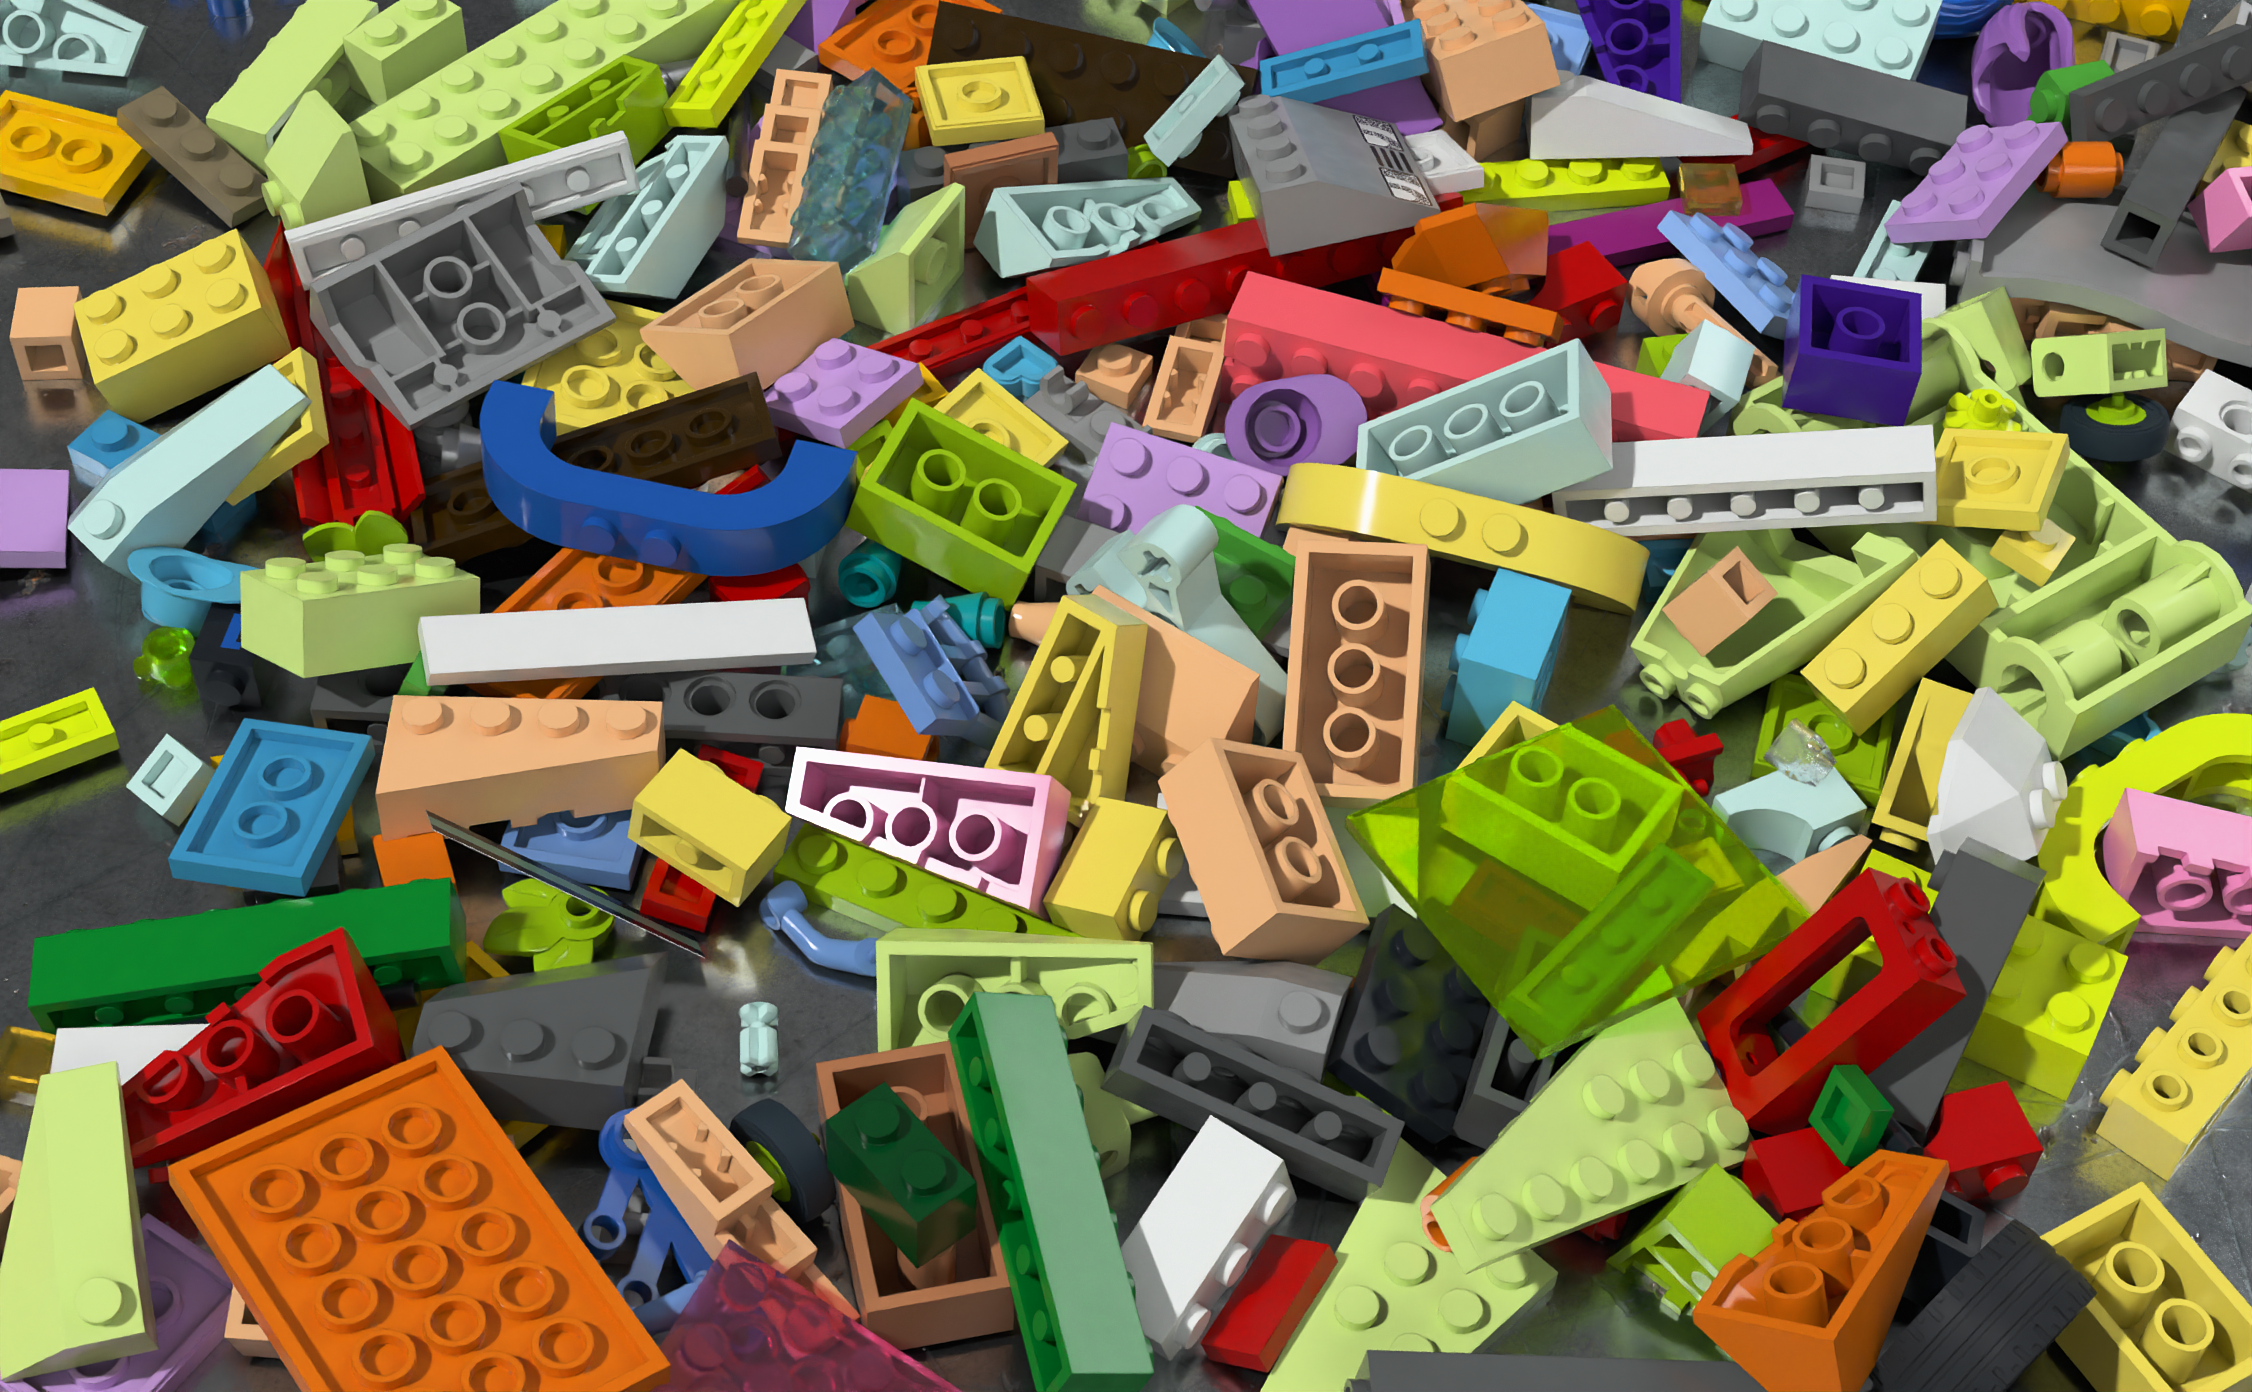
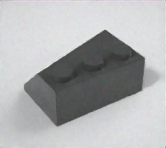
M669 951L448 985L424 1003L408 1059L442 1045L494 1119L601 1130L613 1114L624 1109L635 1108L644 1071L643 1059L647 1057L668 967Z

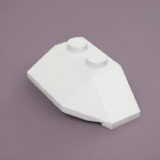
M1991 687L1976 689L1948 742L1937 788L1939 814L1930 816L1926 833L1935 865L1944 849L1956 854L1967 837L2022 861L2038 855L2049 828L2054 827L2055 815L2061 801L2067 798V780L2064 768L2059 761L2052 762L2046 739Z

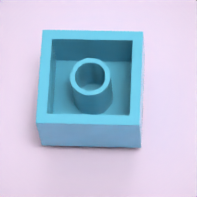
M1500 567L1496 572L1489 591L1478 588L1467 620V624L1474 627L1469 631L1468 635L1458 634L1448 664V669L1458 672V674H1451L1440 710L1450 713L1446 739L1475 747L1513 700L1536 713L1538 712L1554 672L1571 597V589Z

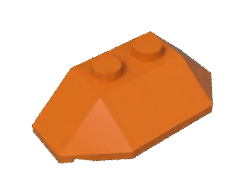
M1474 202L1419 219L1414 227L1415 235L1406 239L1391 259L1393 270L1469 290H1476L1477 292L1492 296L1496 295V297L1500 298L1517 295L1530 290L1528 280L1546 275L1549 231L1547 211Z

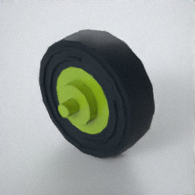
M2115 392L2078 395L2069 399L2062 409L2059 427L2061 434H2068L2069 446L2076 453L2099 460L2130 462L2148 459L2163 450L2169 437L2170 420L2167 409L2157 401L2138 394Z
M767 1098L750 1105L731 1120L729 1131L775 1181L771 1197L796 1225L815 1219L833 1204L837 1194L833 1174L827 1168L826 1156L819 1146L820 1139L815 1133H810L800 1119L783 1104Z

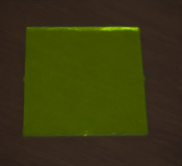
M1614 704L1488 757H1479L1469 765L1347 815L1344 828L1537 1060L1547 1057L1670 998L1682 997L1688 990L1767 954L1811 917L1806 909Z

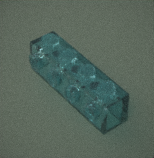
M873 67L848 86L844 84L838 85L825 99L822 106V111L825 112L821 129L812 142L814 154L811 165L801 180V186L804 190L800 204L790 220V225L793 226L786 252L796 260L838 262L842 276L876 252L914 103L913 100Z

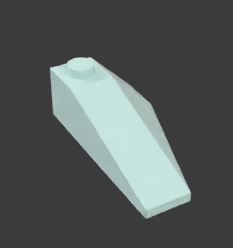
M0 0V65L128 77L148 27L93 0Z
M1173 176L994 188L973 244L1001 278L1039 275L1117 255L1197 220L1202 209Z
M269 363L112 468L69 517L67 528L103 564L141 586V581L130 572L127 565V559L132 551L152 546L182 549L312 401Z

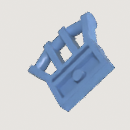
M941 594L920 611L914 608L905 615L870 612L852 627L917 734L960 736L991 752L1011 709L1007 699L1010 689L1002 676H994L985 662L988 654L979 640L971 641L948 614L946 609L950 605ZM959 675H964L967 681H962Z

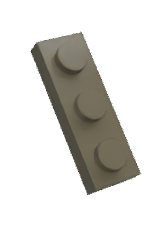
M160 86L117 109V125L229 227L234 228L267 209L261 184L269 181L166 88Z

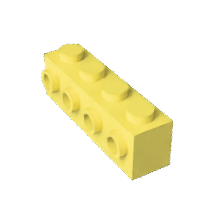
M2252 932L2236 951L2227 945L2221 949L2203 976L2210 983L2203 991L2192 985L2184 993L2169 1019L2175 1022L2173 1027L2166 1032L2157 1026L2135 1056L2134 1060L2141 1065L2133 1074L2122 1068L2111 1080L2099 1099V1102L2106 1106L2108 1110L2096 1133L2167 1182L2252 1078Z

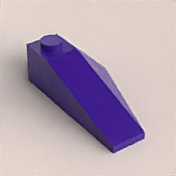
M1575 0L1606 82L1682 104L1683 0Z

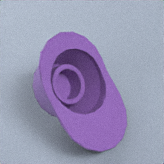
M1309 374L1267 381L1246 388L1232 401L1225 417L1224 438L1231 456L1237 462L1280 476H1288L1290 466L1296 463L1339 465L1349 459L1357 451L1358 425L1367 422V412L1361 396L1348 382L1332 375Z

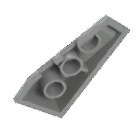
M1288 960L1154 962V1009L1173 1012L1186 1019L1190 1026L1217 1038H1228L1240 1042L1253 1050L1255 1055L1282 1067L1302 1070L1315 1077L1319 1084H1323L1327 1071L1325 1066L1345 1011L1353 977ZM1127 1023L1087 1036L1118 1044Z

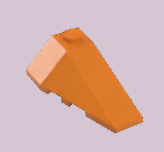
M1882 1149L1877 1150L1822 1192V1206L1799 1223L1787 1218L1771 1230L1773 1242L1753 1258L1740 1253L1725 1264L1693 1309L1694 1324L1768 1392H1859L1877 1362L1949 1176L1948 1161Z

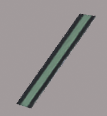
M425 810L433 831L705 958L694 936L654 917L645 915L629 905Z

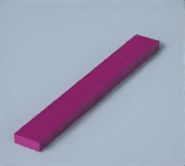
M1768 178L1551 225L1548 231L1547 256L1587 240L1614 267L1681 253L1657 229V226L1670 210L1691 217L1696 212H1699L1710 218L1720 227H1724L1726 223H1731L1749 237L1790 229L1795 213L1772 180ZM1382 270L1364 275V281L1377 304L1388 307L1390 300L1377 291ZM1538 278L1528 280L1529 286L1535 285L1538 282Z

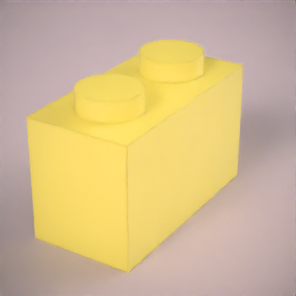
M680 748L634 799L627 838L731 904L739 907L783 856L792 817L781 811L779 806L771 799L762 795H756L728 778L715 764L700 760Z
M1100 796L1096 798L1042 901L1054 925L1086 938L1140 941L1143 933L1149 931L1153 926L1157 916L1158 903L1170 879L1175 878L1179 874L1184 862L1185 853L1176 829L1168 817L1167 810Z

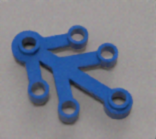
M636 1108L616 1112L604 1124L598 1140L601 1157L610 1170L596 1209L589 1213L577 1231L578 1236L596 1260H605L613 1256L626 1238L627 1229L622 1217L635 1186L638 1184L650 1207V1211L629 1271L617 1283L616 1289L623 1299V1291H635L642 1297L644 1304L659 1298L656 1284L670 1247L688 1284L694 1283L696 1273L702 1270L710 1272L713 1277L710 1288L718 1298V1309L712 1318L705 1323L702 1330V1340L706 1351L712 1359L727 1366H739L747 1363L766 1342L768 1324L764 1314L756 1305L749 1301L731 1299L709 1254L666 1194L643 1155L632 1151L625 1145L623 1140L632 1139L623 1124L624 1116ZM601 1226L608 1230L612 1237V1242L604 1243L595 1239L592 1235L591 1227ZM720 1330L732 1331L738 1337L740 1347L737 1348L728 1344L721 1336Z

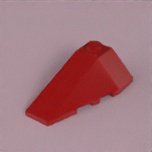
M340 927L277 956L258 972L263 980L231 1007L222 1002L205 1016L209 1025L177 1052L164 1050L122 1085L133 1169L208 1149L407 1060L396 1019L347 930Z

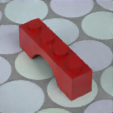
M1589 240L1547 256L1546 275L1538 277L1535 297L1525 303L1530 306L1557 312L1564 321L1558 344L1544 341L1543 348L1545 349L1554 348L1576 338L1582 339L1596 332L1607 331L1620 322L1628 281ZM1431 311L1429 318L1446 322L1447 315ZM1487 326L1486 333L1503 337L1505 330Z
M2005 1080L1943 1095L1927 1131V1146L1923 1148V1157L1948 1161L1950 1173L1943 1188L1946 1192L1965 1202L1990 1196L1993 1200H2002L2016 1195L2028 1185L2029 1179L2044 1149L2008 1082ZM1809 1127L1750 1141L1737 1178L1749 1188L1753 1199L1778 1224L1787 1218L1799 1223L1823 1205L1822 1192L1856 1166H1844L1814 1127Z

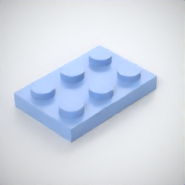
M1670 210L1657 226V229L1693 265L1705 273L1704 277L1759 333L1785 340V326L1795 293L1784 284L1788 278L1787 274L1765 257L1759 259L1749 249L1753 245L1752 239L1735 225L1726 223L1724 227H1720L1710 218L1699 212H1696L1691 217Z

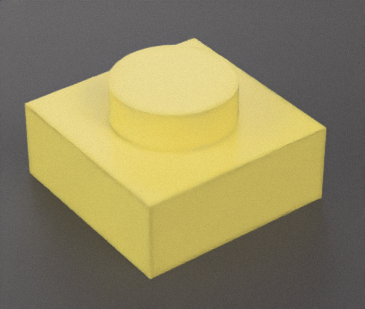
M2045 518L2041 532L2004 530L1989 552V555L2042 588L2076 537L2058 527L2050 519Z

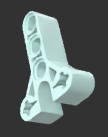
M1180 504L1154 516L1136 535L1128 529L1108 539L1067 581V594L1088 595L1100 584L1260 674L1252 744L1266 747L1284 727L1287 674L1221 594L1213 550L1218 545L1219 537L1212 521L1199 509L1190 505Z

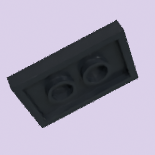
M1393 903L1377 915L1325 1070L1393 1117L1404 1121L1406 1126L1432 1144H1436L1451 1134L1499 977Z

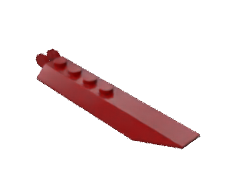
M280 221L263 269L268 275L292 351L301 346L317 359L329 444L321 448L313 457L303 460L292 467L301 523L313 528L333 522L347 523L355 527L359 518L366 511L374 510L388 514L402 524L408 518L410 512H413L426 498L412 430L409 431L342 365L311 321L310 290L304 291L284 233L286 229L283 222Z

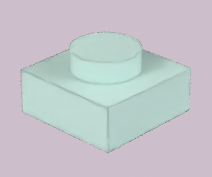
M166 734L126 787L162 817L180 826L201 799L216 770L184 744Z

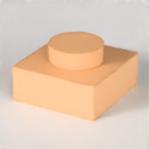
M1115 342L1093 347L1075 373V383L1077 384L1082 380L1087 384L1089 392L1100 400L1128 409L1152 374L1153 356Z

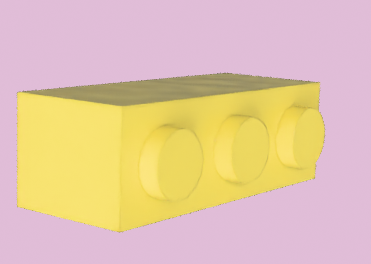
M1941 538L1800 673L1814 695L1849 729L1860 737L1996 609L1999 604L1987 578Z

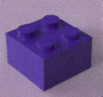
M1801 274L1785 326L1782 407L1801 410L1807 413H1819L1861 420L1873 424L1904 426L1922 374V294Z

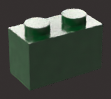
M883 1082L825 1121L827 1168L917 1269L976 1229L977 1182L886 1082Z

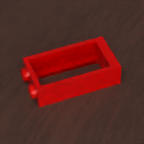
M1868 867L1696 1014L1716 1066L1720 1070L1721 1078L1728 1091L1732 1105L1744 1116L1748 1128L1773 1136L1802 1129L1810 1123L1808 1119L1834 1065H1858L1864 1074L1868 1076L1967 996L1955 970L1957 958L1950 946L1939 936L1928 913L1931 908L1929 899L1923 890L1912 880L1905 877L1899 879ZM1872 935L1883 958V966L1880 973L1782 1055L1778 1056L1765 1024Z

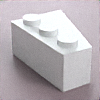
M1212 1115L1209 1116L1120 1248L1126 1270L1131 1273L1135 1282V1304L1144 1336L1150 1340L1153 1351L1169 1361L1174 1358L1181 1347L1189 1349L1196 1343L1209 1322L1210 1310L1224 1292L1238 1280L1249 1260L1297 1200L1284 1160Z

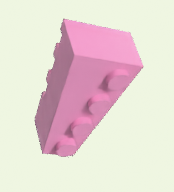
M796 747L785 812L803 823L1050 922V916L1042 901L1059 869L1071 792L1050 775Z
M2126 787L2097 849L2095 859L2107 883L2141 915L2134 932L2246 939L2252 932V817Z

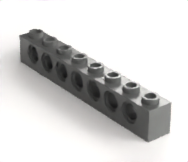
M414 662L318 676L310 708L314 727L372 735L375 753L383 754L390 717L388 713L392 706L393 695L398 694ZM699 670L607 675L580 699L663 702L666 748L665 765L680 748L697 758L701 745L705 744L765 763L762 775L791 777L796 747L838 751L839 738L845 720L843 679L822 678L815 675L786 676L757 674L754 672L734 673ZM464 684L448 685L443 695L453 697H485Z

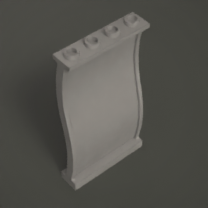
M2033 181L1986 238L1955 240L1952 256L1955 259L1949 285L1958 286L1957 304L2005 286L2009 298H2029L2069 304L2107 314L2144 329L2165 328V338L2214 358L2252 368V249L2209 253L2192 215L2184 211L2154 268L2100 245L2128 187L2123 185L2114 186L2111 194L2103 198H2052L2048 192H2038Z

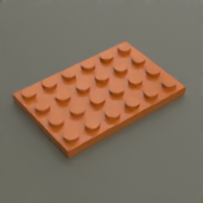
M442 1045L168 1166L170 1186L302 1392H651L670 1382L671 1364Z

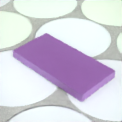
M1246 0L1276 56L1389 27L1374 0ZM1417 76L1311 103L1394 123L1402 136L1435 131L1443 125L1440 116Z

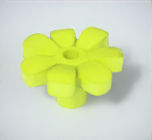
M1975 389L1970 398L1962 393H1955L1950 398L1946 406L1947 413L1942 419L1944 429L1958 428L2021 432V425L2011 420L2015 415L2016 405L2008 398L2003 399L2002 395L1993 389Z

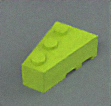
M623 54L499 130L498 134L508 163L518 162L623 130L628 139L634 166H636L673 128V126H669L662 109L669 100L660 67L657 64ZM600 202L574 209V211L588 215Z
M1715 1162L1657 1204L1606 1262L1622 1274H1625L1633 1265L1667 1290L1661 1302L1680 1315L1687 1306L1691 1309L1695 1308L1725 1264L1740 1253L1753 1258L1773 1242L1771 1230L1779 1224L1753 1199L1749 1188L1740 1179L1728 1174Z

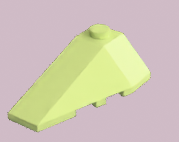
M895 928L876 940L878 1052L948 1041V1031L974 991L1051 996L1059 1025L1065 1029L1067 1040L1077 1039L1128 1023L1144 1005L1154 1009L1153 942L970 929Z
M117 1061L40 1076L0 1266L1 1380L4 1383L159 1350Z

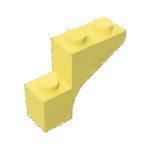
M1922 677L1871 823L1883 827L1879 837L1880 840L1915 852L1919 851L1922 841L1928 842L1926 833L1930 816L1939 814L1937 788L1948 742L1974 694Z

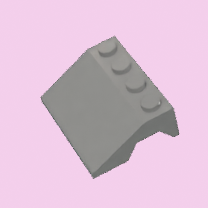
M518 180L310 284V319L342 365L409 431L489 390L494 379L506 381L616 322V315L579 264L575 261L562 260L537 227L525 190Z

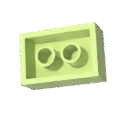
M389 544L383 547V554L365 556L364 553L358 551H331L325 554V561L306 563L305 560L299 558H272L265 562L264 569L240 571L241 647L302 678L412 663L421 650L417 630L420 617L480 614V577L456 568L455 561L452 559L430 557L423 554L422 547L415 544Z

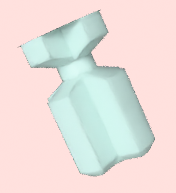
M752 1002L739 1009L738 1014L741 1018V1027L743 1028L740 1032L741 1072L749 1077L756 1073L771 1076L778 1071V1040L775 1028L778 1026L780 1011L773 1004Z

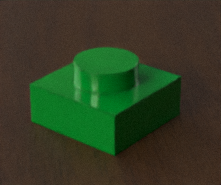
M1834 1065L1808 1121L1844 1166H1857L1874 1153L1893 1115L1894 1109L1858 1065Z

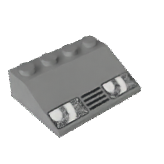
M1264 94L1245 97L1238 102V105H1234L1226 113L1235 169L1270 257L1412 227L1417 224L1419 219L1441 213L1432 192L1394 123L1282 96L1270 97Z

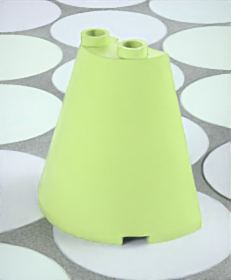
M1790 528L1698 533L1630 645L1638 660L1645 667L1640 672V678L1644 685L1656 696L1668 699L1673 694L1687 703L1701 717L1712 719L1719 710L1813 660L1918 561L1917 554L1914 549L1869 532L1851 548L1858 564L1795 540ZM1738 546L1777 591L1778 595L1747 623L1702 657L1691 643L1678 632L1676 626L1661 609Z

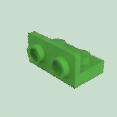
M1195 506L1212 521L1218 533V545L1213 550L1221 594L1261 642L1292 606L1296 557L1280 546L1270 544L1235 526L1228 519L1216 516L1199 506Z

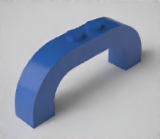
M494 379L481 408L480 439L483 477L492 501L506 518L522 530L542 540L568 548L710 576L727 577L762 574L796 564L826 546L845 524L856 495L857 451L796 439L785 468L767 485L740 494H712L586 469L559 459L550 452L557 438L554 391Z

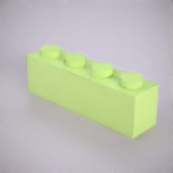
M307 0L296 9L294 16L282 30L268 41L266 48L248 69H244L240 73L237 81L220 101L211 106L206 115V125L260 174L267 175L264 159L304 93L316 89L333 107L351 86L342 37L378 15V4L369 0Z

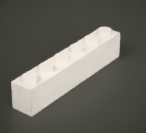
M1933 424L1613 442L1612 470L1599 474L1590 481L1578 482L1552 492L1554 514L1594 525L1624 537L1937 521Z

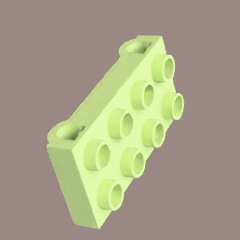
M1928 317L1922 320V374L1904 426L1933 424L1934 449L1936 450L1944 431L1942 419L1947 413L1946 406L1950 398L1958 392L1970 398L1975 389H1993L1999 392L2003 399L2008 398L2016 405V412L2011 420L2021 425V432L2052 433L1981 371L1980 362L1971 343L1958 328L1943 319ZM1783 375L1741 396L1740 401L1732 408L1725 436L1897 426L1873 424L1861 420L1783 408ZM2071 448L2070 456L2046 518L2076 537V539L2042 588L1989 555V552L2005 529L1951 528L1943 525L1915 524V522L1805 527L1834 555L1856 564L1858 563L1851 548L1867 532L1914 549L1918 560L1942 538L1984 575L1992 588L1999 606L1944 658L1977 689L1991 687L2046 739L2050 756L2054 761L2060 762L2233 660L2252 622V605L2244 599L2243 589L2233 569L2219 553L2200 542L2190 540L2177 541Z

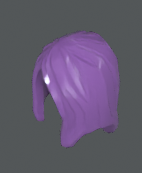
M2041 1L2017 2L2001 8L1982 28L1972 55V94L1977 109L1984 113L1985 120L1991 126H2012L2026 121L2028 116L2032 114L2030 98L2041 75L2049 70L2076 65L2072 27L2067 17L2059 9Z

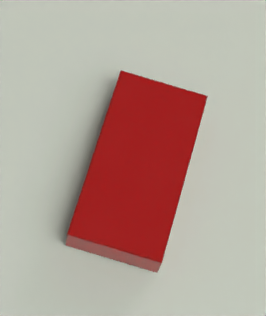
M1271 1234L1200 1342L1209 1360L1268 1373L1338 1263L1330 1245Z

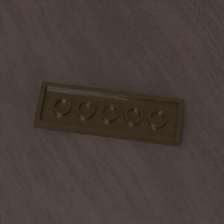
M939 0L927 65L1024 56L1045 118V128L1113 117L1126 149L1141 144H1147L1143 136L1213 59ZM1230 63L1245 83L1239 90L1240 97L1235 104L1238 105L1241 99L1255 95L1260 70ZM1226 114L1222 117L1215 116L1201 131L1202 138L1197 147L1184 158L1178 157L1171 164L1177 167L1237 179Z
M757 372L559 435L550 451L559 459L574 466L686 489L700 487L708 480L739 470H749L756 464L760 467L769 460L783 456ZM482 461L424 479L423 485L426 498L413 512H410L415 545L421 546L422 553L430 557H444L454 560L455 567L464 564L470 558L504 547H517L535 537L512 523L496 507L485 486Z

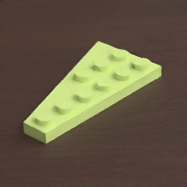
M1661 969L1645 979L1632 992L1633 995L1630 999L1612 1013L1594 1037L1575 1052L1530 1100V1104L1526 1109L1505 1126L1491 1146L1482 1155L1473 1160L1430 1206L1464 1275L1673 1193L1715 1162L1725 1171L1742 1165L1749 1143L1755 1139L1748 1128L1744 1116L1733 1107L1728 1091L1714 1067L1711 1056L1704 1049Z
M1399 1137L1382 1187L1367 1196L1335 1253L1338 1263L1286 1343L1260 1392H1344L1346 1380L1355 1379L1367 1350L1482 1354L1555 1286L1558 1272L1532 1249H1529L1464 1275L1454 1254L1442 1251L1433 1245L1422 1228L1421 1201L1447 1177L1405 1140Z

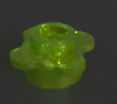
M167 626L150 632L142 643L143 656H139L133 661L135 675L140 679L154 678L160 680L172 690H180L189 686L192 683L193 674L189 656L196 642L192 634L185 628Z

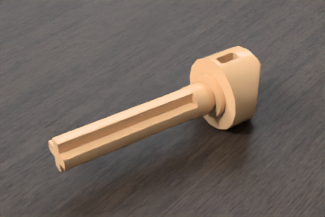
M1681 258L1657 260L1639 265L1633 272L1626 291L1627 304L1632 313L1657 336L1690 333L1706 319L1753 345L1712 309L1715 298L1714 286L1704 277L1705 273L1689 260ZM1756 347L1745 381V385L1751 390L1782 375L1777 371L1778 366Z

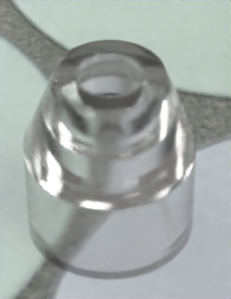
M1794 718L1785 727L1763 757L1764 760L1789 779L1814 787H1818L1837 763L1823 738L1797 718Z

